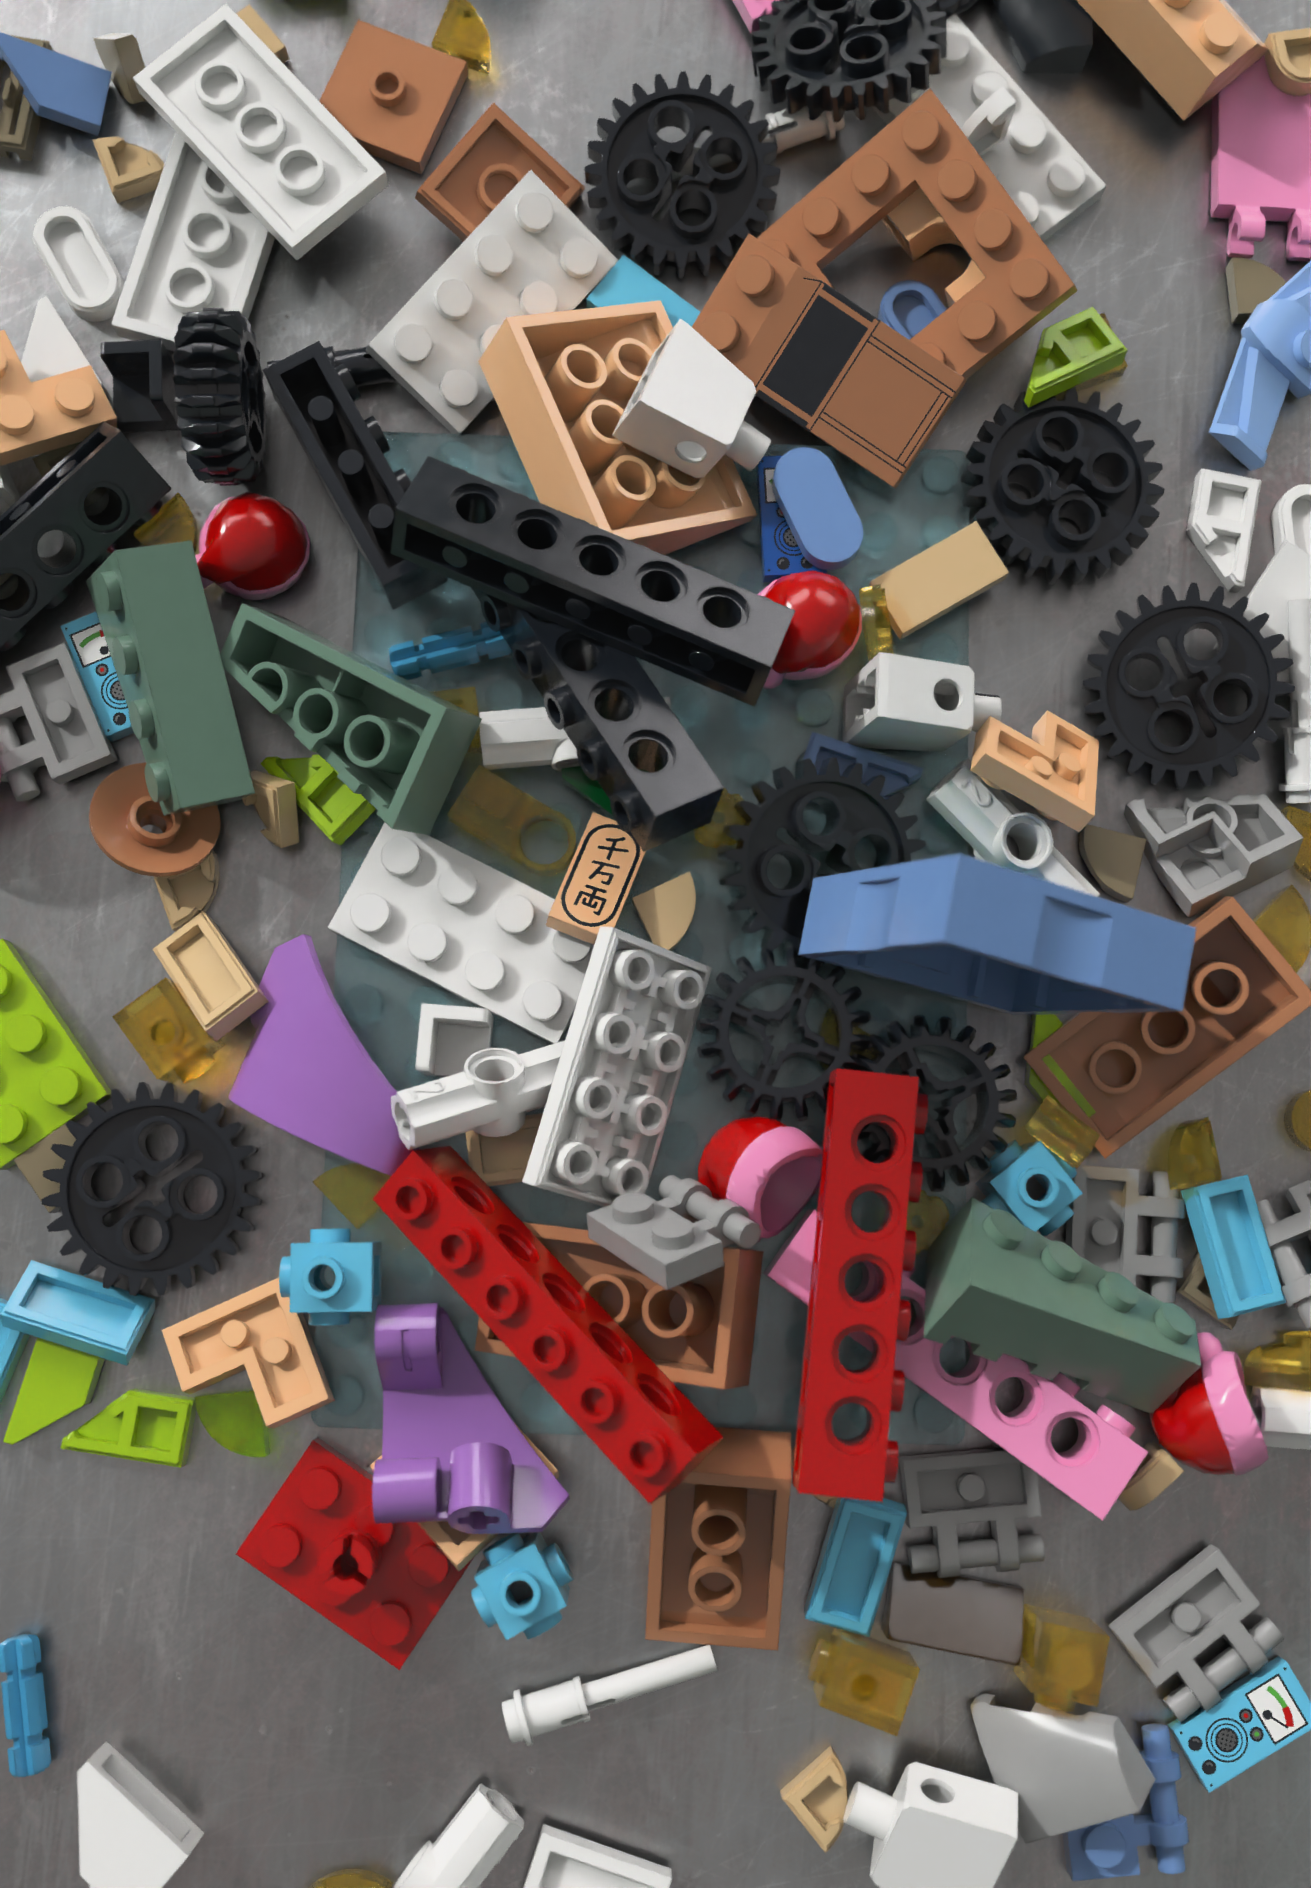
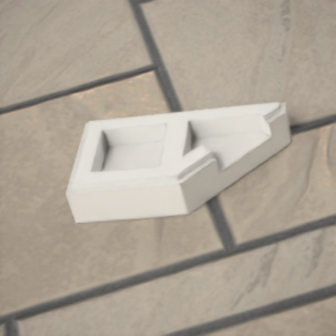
M47 295L38 300L21 364L31 382L90 365ZM95 373L104 393L106 394V396L109 395L108 391L106 390L101 380Z
M1201 468L1195 476L1186 534L1228 592L1238 593L1245 585L1262 480Z

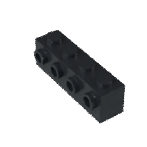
M318 341L263 369L279 407L391 608L395 610L448 582L447 577L391 554L395 509L409 488L411 481L403 468L393 473L383 455L391 451L387 439L374 416L364 420L354 402L360 400L361 395L344 363L334 368L323 346Z

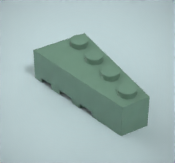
M192 541L115 550L86 582L129 709V718L133 732L139 740L146 761L145 781L150 797L154 802L160 803L163 815L167 816L235 802L254 794L255 791Z
M242 603L220 653L223 668L270 713L277 714L296 732L294 736L310 751L317 752L339 773L337 777L356 794H361L378 810L376 814L391 829L429 835L482 718L282 616Z
M971 1197L928 1247L923 1338L945 1344L953 1336L971 1342L970 1345L974 1355L996 1362L1003 1354H1007L1027 1361L1031 1374L1053 1380L1059 1373L1075 1377L1082 1391L1151 1414L1201 1367L1196 1323L1182 1308L1173 1303H1164L1136 1288L1126 1277L1119 1273L1105 1271L1078 1256L1065 1243L1055 1240L1051 1241L1022 1225L1013 1215L1004 1210L993 1209Z

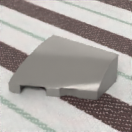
M1265 794L1236 795L1232 799L1225 801L1215 800L1208 796L1186 797L1183 807L1147 809L1145 799H1136L1127 803L1124 810V815L1134 835L1146 839L1144 854L1188 918L1212 907L1225 896L1232 897L1292 868L1303 841V836Z

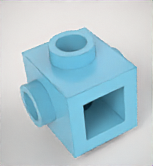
M1016 1140L1011 1141L1004 1152H996L989 1158L992 1165L990 1171L975 1183L986 1196L981 1201L982 1203L993 1209H1001L1010 1213L1022 1225L1035 1232L1038 1230L1042 1236H1047L1072 1217L1074 1212L1069 1207V1204L1083 1194L1072 1180L1077 1175V1171L1070 1160L1055 1145L1051 1144L1046 1148L1041 1141L1024 1143L1021 1146ZM1031 1176H1034L1046 1190L1037 1200L1030 1198L1026 1192V1183Z
M310 1229V1242L291 1243L290 1256L282 1257L279 1269L281 1297H290V1313H309V1325L350 1324V1312L375 1311L377 1306L381 1305L382 1241L351 1242V1229ZM327 1266H330L335 1272L336 1280L333 1287L326 1282L324 1277Z
M533 1532L524 1538H521L519 1533H511L496 1541L482 1552L486 1559L480 1563L474 1576L478 1586L471 1590V1594L480 1616L489 1628L498 1623L506 1640L522 1631L527 1639H531L546 1632L562 1620L563 1617L559 1610L567 1606L570 1591L567 1583L574 1580L567 1560L556 1543L547 1546L541 1532ZM522 1580L532 1587L533 1595L517 1603L509 1585L514 1581Z

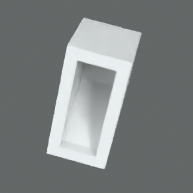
M107 1741L77 1771L80 1876L90 1885L89 1888H162L188 1858L204 1835V1832Z

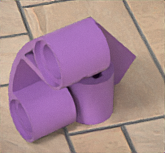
M302 934L276 947L273 951L259 985V988L269 1002L250 1016L251 1023L256 1031L228 1099L255 1116L296 1137L346 1159L392 1176L413 1150L420 1149V1147L408 1150L400 1139L391 1109V1096L396 1095L397 1091L369 1056L349 1025L329 987L311 936Z
M439 1303L378 1305L374 1334L375 1356L383 1388L382 1459L376 1460L373 1473L372 1502L375 1522L447 1521L452 1528L469 1534L543 1532L569 1501V1494L546 1467L508 1415L464 1346L448 1313L443 1307H440Z

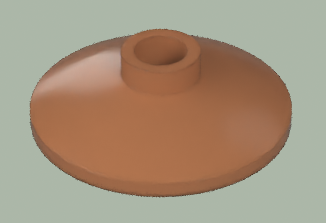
M146 762L122 767L108 775L99 784L91 799L89 825L96 843L112 861L129 871L141 875L166 877L187 872L197 867L210 855L216 845L220 832V814L217 805L164 816L160 803L154 802L148 792L145 781ZM145 825H155L163 833H150L142 827Z

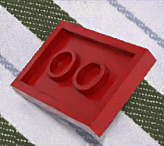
M317 1437L302 1455L236 1552V1555L400 1670L472 1560L458 1571L417 1522L376 1523L372 1502L373 1475Z

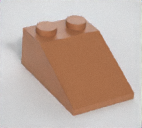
M715 1427L723 1436L722 1440L680 1485L652 1503L645 1640L778 1651L791 1490V1433Z

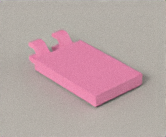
M1263 55V57L1212 97L1211 217L1229 218L1228 257L1252 258L1254 255V241L1262 242L1265 237L1266 221L1287 222V261L1310 262L1311 94L1294 96L1279 90L1269 77Z

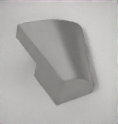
M991 1694L977 1696L970 1705L980 1744L996 1785L1018 1792V1831L1025 1844L1140 1812L1156 1779L1119 1717L1094 1712H1087L1084 1715H1072L1066 1713L1058 1706L1037 1702L1031 1712L996 1706L995 1695Z

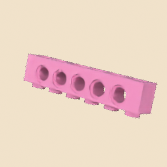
M814 1209L806 1211L763 1272V1274L807 1306L817 1211ZM860 1261L858 1263L862 1269L861 1284L854 1292L849 1293V1296L854 1300L868 1299L876 1292L879 1285V1275L876 1268L868 1261ZM915 1267L912 1272L902 1271L900 1296H906L912 1301L916 1309V1319L909 1329L907 1341H896L894 1369L903 1370L904 1377L1103 1521L1148 1453V1451L1130 1439L1136 1428L1103 1404L1100 1405L1096 1413L1075 1399L1081 1388L1062 1373H1059L1053 1380L1031 1374L1028 1364L1019 1358L1003 1354L995 1362L974 1355L970 1345L971 1342L968 1341L966 1342L970 1349V1358L967 1365L958 1372L946 1373L939 1360L943 1344L923 1338L926 1290L910 1279L916 1270ZM853 1332L848 1334L849 1337L873 1353V1344L867 1333ZM1017 1377L1024 1388L1023 1401L1017 1409L1011 1412H1000L995 1402L996 1389L1003 1380ZM1073 1418L1078 1426V1439L1071 1449L1065 1452H1056L1051 1443L1052 1430L1060 1420Z

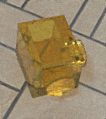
M166 977L112 1016L155 1077L162 1081L175 1083L180 1079L183 1084L197 1079L216 1063L212 1055L225 1046L221 1039L216 1042L205 1032L174 982Z
M1025 1604L1021 1660L1019 1666L1014 1665L1013 1672L1026 1688L1034 1693L1033 1700L1041 1705L1069 1712L1074 1711L1076 1702L1098 1707L1110 1636L1090 1618Z
M834 1627L829 1642L823 1639L819 1640L811 1659L808 1679L815 1682L813 1690L820 1707L897 1736L920 1668L910 1652L871 1637Z

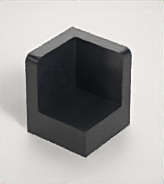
M162 340L100 343V357L113 376V410L117 416V429L122 433L180 430L177 426L178 414L176 404L174 403L175 384L172 379L174 376V362Z

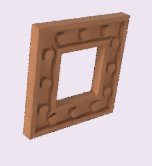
M930 88L759 235L757 239L835 289L822 269L920 187L985 276V279L913 336L910 341L965 379H968L1076 293L1077 288Z

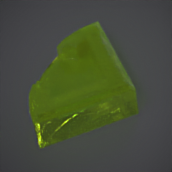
M253 1389L207 1393L195 1396L197 1412L203 1426L220 1445L232 1452L249 1457H266L270 1454L268 1427L265 1425Z

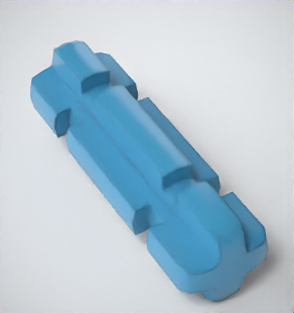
M487 622L480 623L481 629L472 631L471 626L424 637L422 638L423 644L416 646L413 640L393 645L389 648V659L394 674L406 680L423 677V670L430 669L431 673L435 674L480 662L479 656L488 654L490 660L509 655L512 650L500 631L494 632Z
M35 1634L13 1636L0 1643V1672H7V1680L1 1682L6 1738L13 1739V1747L7 1749L9 1772L13 1777L36 1775L43 1772L51 1763L49 1738L42 1737V1729L48 1728L43 1672L36 1671V1663L42 1662L40 1640Z

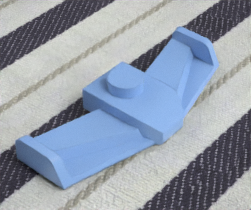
M1311 261L1271 298L1258 304L1241 330L1242 339L1209 430V434L1250 471L1262 468L1265 465L1268 457L1266 450L1287 390L1292 392L1298 399L1311 394Z

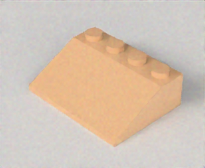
M661 300L506 317L478 362L540 503L575 518L582 519L589 524L634 543L644 545L663 555L748 523L757 516L733 460L727 455H724L704 478H694L612 436L651 356L673 329Z

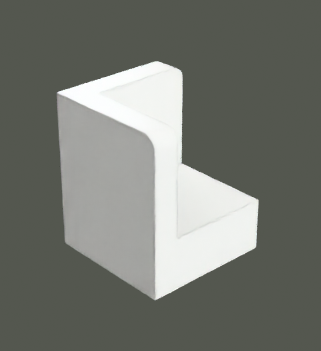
M421 1003L416 1071L426 1076L447 1077L464 1072L465 1062L472 1054L491 1048L494 1016L489 1009Z

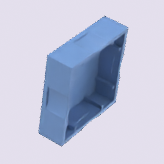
M959 853L813 878L798 955L872 976L909 984L944 996L1013 1015L1071 1014L1078 1012L1183 1011L1196 928Z

